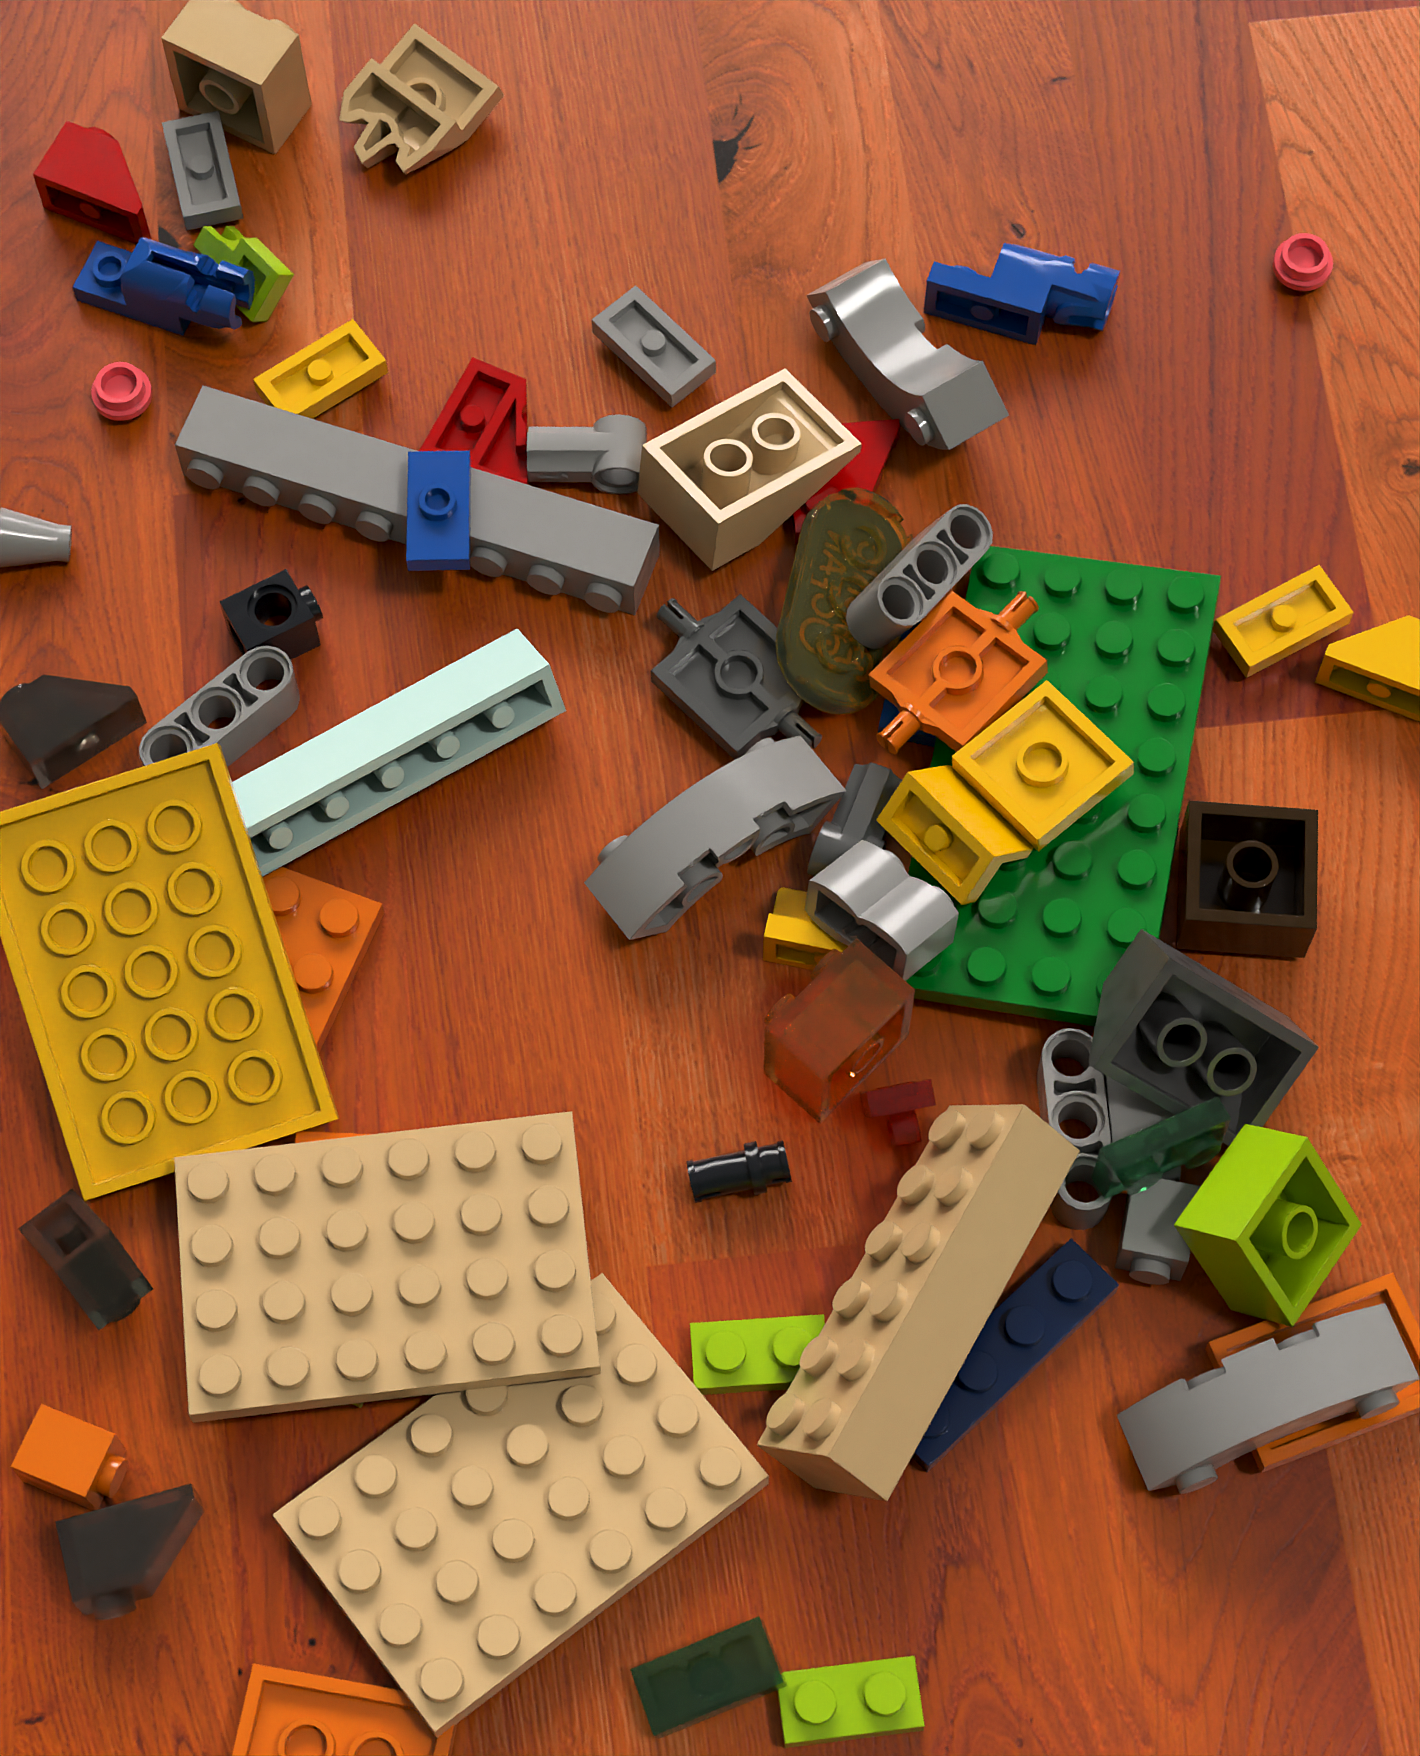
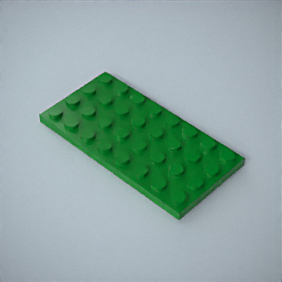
M990 546L988 551L972 566L965 600L975 608L998 615L1016 597L1019 591L1026 592L1027 598L1032 596L1039 606V610L1017 630V633L1024 644L1047 660L1048 673L1024 698L1048 680L1134 762V774L1039 852L1034 848L1028 858L1002 863L976 902L961 905L912 856L908 871L909 876L923 880L931 886L939 887L946 892L959 912L953 943L904 983L899 984L886 978L885 988L887 995L1088 1026L1096 1025L1103 983L1139 931L1142 929L1160 940L1220 593V575ZM937 737L930 768L944 765L952 766V755L956 751Z

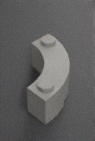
M886 258L865 262L806 295L813 308L809 312L810 320L820 338L825 342L830 340L833 342L842 358L880 407L892 419H899L900 426L910 433L919 445L927 444L937 449L950 450L1009 416L983 361L970 359L954 350L948 344L936 349L922 335L925 332L924 319L903 291Z
M801 736L774 742L770 737L765 738L753 745L744 756L709 774L671 800L629 836H620L606 845L597 858L600 865L584 884L629 940L667 932L697 900L722 880L723 874L718 867L735 860L749 848L758 856L787 840L811 833L846 792V789Z
M1386 1303L1316 1322L1312 1326L1313 1330L1294 1335L1277 1345L1274 1338L1251 1346L1221 1359L1224 1367L1203 1373L1187 1382L1185 1379H1179L1119 1413L1117 1418L1148 1491L1177 1485L1180 1494L1198 1490L1218 1479L1215 1469L1284 1436L1354 1411H1358L1361 1419H1367L1397 1406L1400 1402L1396 1393L1416 1382L1420 1377Z

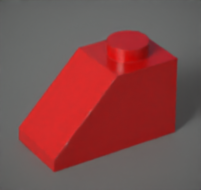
M66 120L33 173L43 207L135 244L138 243L140 237L151 239L143 206L119 141L100 128L89 127L87 129Z

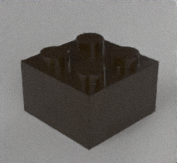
M1189 801L1179 833L1176 949L1305 958L1317 930L1318 810Z

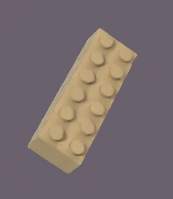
M949 1105L948 1109L938 1116L929 1130V1142L918 1162L900 1180L897 1187L898 1197L885 1220L876 1226L865 1243L866 1253L852 1278L847 1280L837 1291L832 1303L833 1311L819 1336L815 1337L804 1349L800 1357V1369L786 1394L781 1396L769 1410L766 1419L767 1427L757 1446L813 1488L888 1501L1080 1152L1078 1148L1026 1105Z

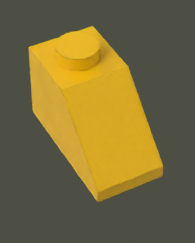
M1408 615L1329 644L1315 683L1420 722V619Z

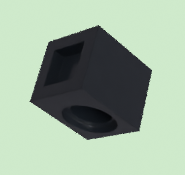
M286 569L219 601L227 629L242 656L256 647L271 646L279 648L292 660L321 645L315 623L323 619L321 609L310 588L306 585L298 589ZM271 617H288V619L280 625H264V623Z

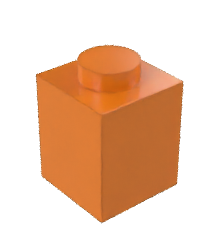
M41 1404L10 1467L24 1483L97 1512L104 1497L112 1498L120 1488L127 1471L128 1460L123 1458L126 1448L115 1433Z

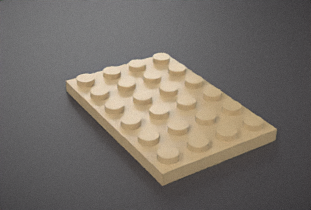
M572 1111L174 1157L188 1411L193 1423L601 1374Z
M603 1273L591 1280L601 1374L436 1394L272 1514L276 1524L399 1689L402 1690L411 1702L414 1709L436 1738L464 1719L769 1484V1475Z

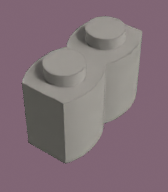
M864 840L858 842L809 880L805 905L807 914L824 932L837 941L852 946L871 968L885 978L899 984L904 983L953 943L959 912L946 892L939 887L931 886L923 880L909 876L903 863L894 853L883 850L877 845Z

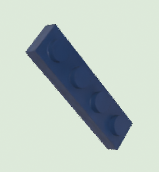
M1072 1238L989 1315L912 1455V1458L927 1473L1117 1292L1119 1284Z

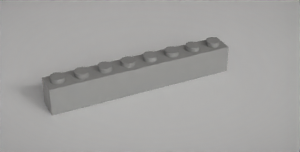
M204 385L202 386L175 443L184 476H187L195 484L207 489L223 487L242 493L246 498L258 505L271 507L277 504L297 510L303 516L316 523L329 524L335 522L355 528L360 534L374 541L384 542L390 539L407 544L408 452H416V450ZM471 467L470 565L476 571L491 577L506 575L526 581L531 587L545 594L557 595L561 592L584 599L590 606L603 612L614 613L619 610L636 615L660 555L658 524Z

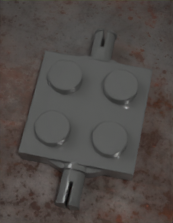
M739 594L720 612L702 618L699 621L688 613L675 598L668 600L667 606L665 604L662 605L657 613V619L661 620L680 639L674 651L651 670V682L725 752L736 760L744 756L757 742L775 735L777 732H781L786 738L801 736L813 749L818 746L822 740V735L798 715L802 705L810 698L795 685L785 668L781 652L782 632L746 598Z

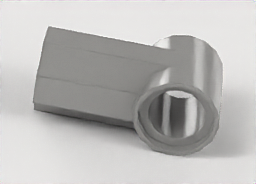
M618 414L600 418L594 423L593 427H529L527 432L528 482H592L593 486L598 490L609 494L620 495L638 491L642 445L647 443L646 425L638 418Z

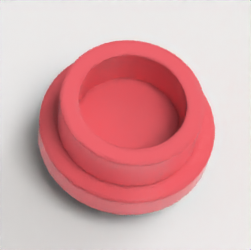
M1309 233L1296 234L1284 241L1277 248L1273 259V270L1277 279L1286 287L1297 291H1311L1321 287L1329 279L1333 267L1332 255L1326 243L1318 236Z
M115 362L99 371L93 382L91 395L94 405L100 414L111 420L125 421L136 418L148 408L152 400V387L149 378L142 370L130 363Z

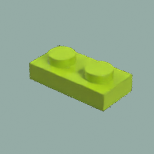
M824 1314L690 1323L694 1385L702 1395L788 1389L800 1369V1357L804 1349L815 1337L819 1336L825 1325Z
M915 1656L776 1673L784 1748L924 1730L925 1725Z

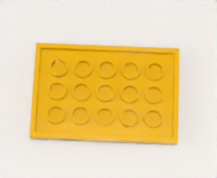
M215 743L0 812V938L84 1201L175 1172L174 1157L247 1149L339 1119L220 744Z

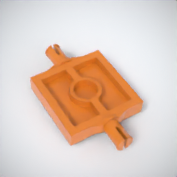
M952 591L868 674L870 687L894 704L899 711V714L876 735L881 746L885 750L888 748L891 754H897L898 750L918 730H922L925 733L935 735L957 752L1019 703L1048 673L1047 660L1024 644L1017 633V630L1039 610V606L1032 596L1027 598L1026 592L1019 591L1016 597L997 615L975 608Z

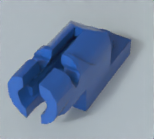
M140 237L133 252L97 241L72 288L77 301L184 336L191 321L211 328L221 329L227 327L233 330L238 329L242 325V320L240 316L235 315V306L250 309L255 291V278L253 271L222 260L220 264H217L208 255L191 251L187 252L145 237Z
M1004 243L991 277L980 275L965 266H949L934 261L926 283L924 313L1036 345L1046 317L1052 318L1054 323L1060 325L1086 327L1103 331L1118 287L1116 284L1120 271L1090 263L1089 268L1077 274L1074 267L1075 258L1067 255L1060 257L1021 245Z

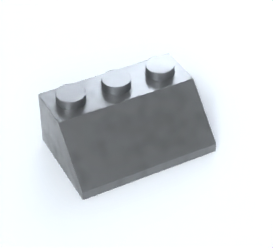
M1141 929L1103 983L1088 1063L1097 1071L1229 1146L1244 1124L1263 1127L1319 1047L1288 1016Z

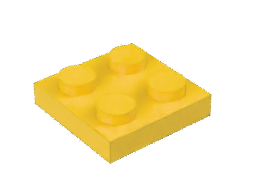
M1048 680L952 755L953 769L1038 852L1134 774V762Z

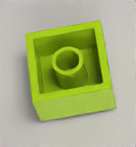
M1244 1124L1174 1224L1232 1311L1291 1327L1295 1325L1362 1225L1308 1137Z

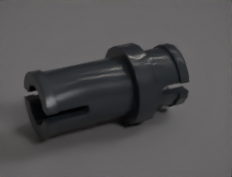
M783 1140L757 1147L756 1141L743 1144V1151L697 1161H686L695 1203L702 1202L703 1199L753 1189L754 1195L767 1192L766 1186L792 1182Z

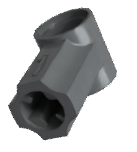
M872 762L865 765H854L845 787L846 792L840 799L832 821H825L819 832L807 870L808 875L816 876L861 840L873 843L886 850L887 842L884 840L887 831L876 819L902 781L891 769Z

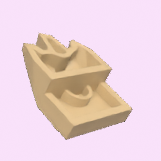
M414 23L381 64L371 58L344 90L339 120L346 123L367 124L354 146L361 163L365 167L370 168L398 151L395 161L401 170L408 174L467 141L504 97V94L498 85Z

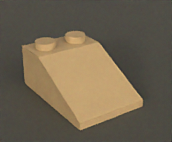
M785 368L643 444L638 494L713 571L761 544L858 455L862 444Z

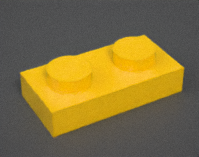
M354 319L257 376L253 381L256 392L266 405L313 419L388 373L386 359Z
M1318 565L1217 618L1213 632L1244 676L1248 678L1350 624L1354 612L1322 567Z

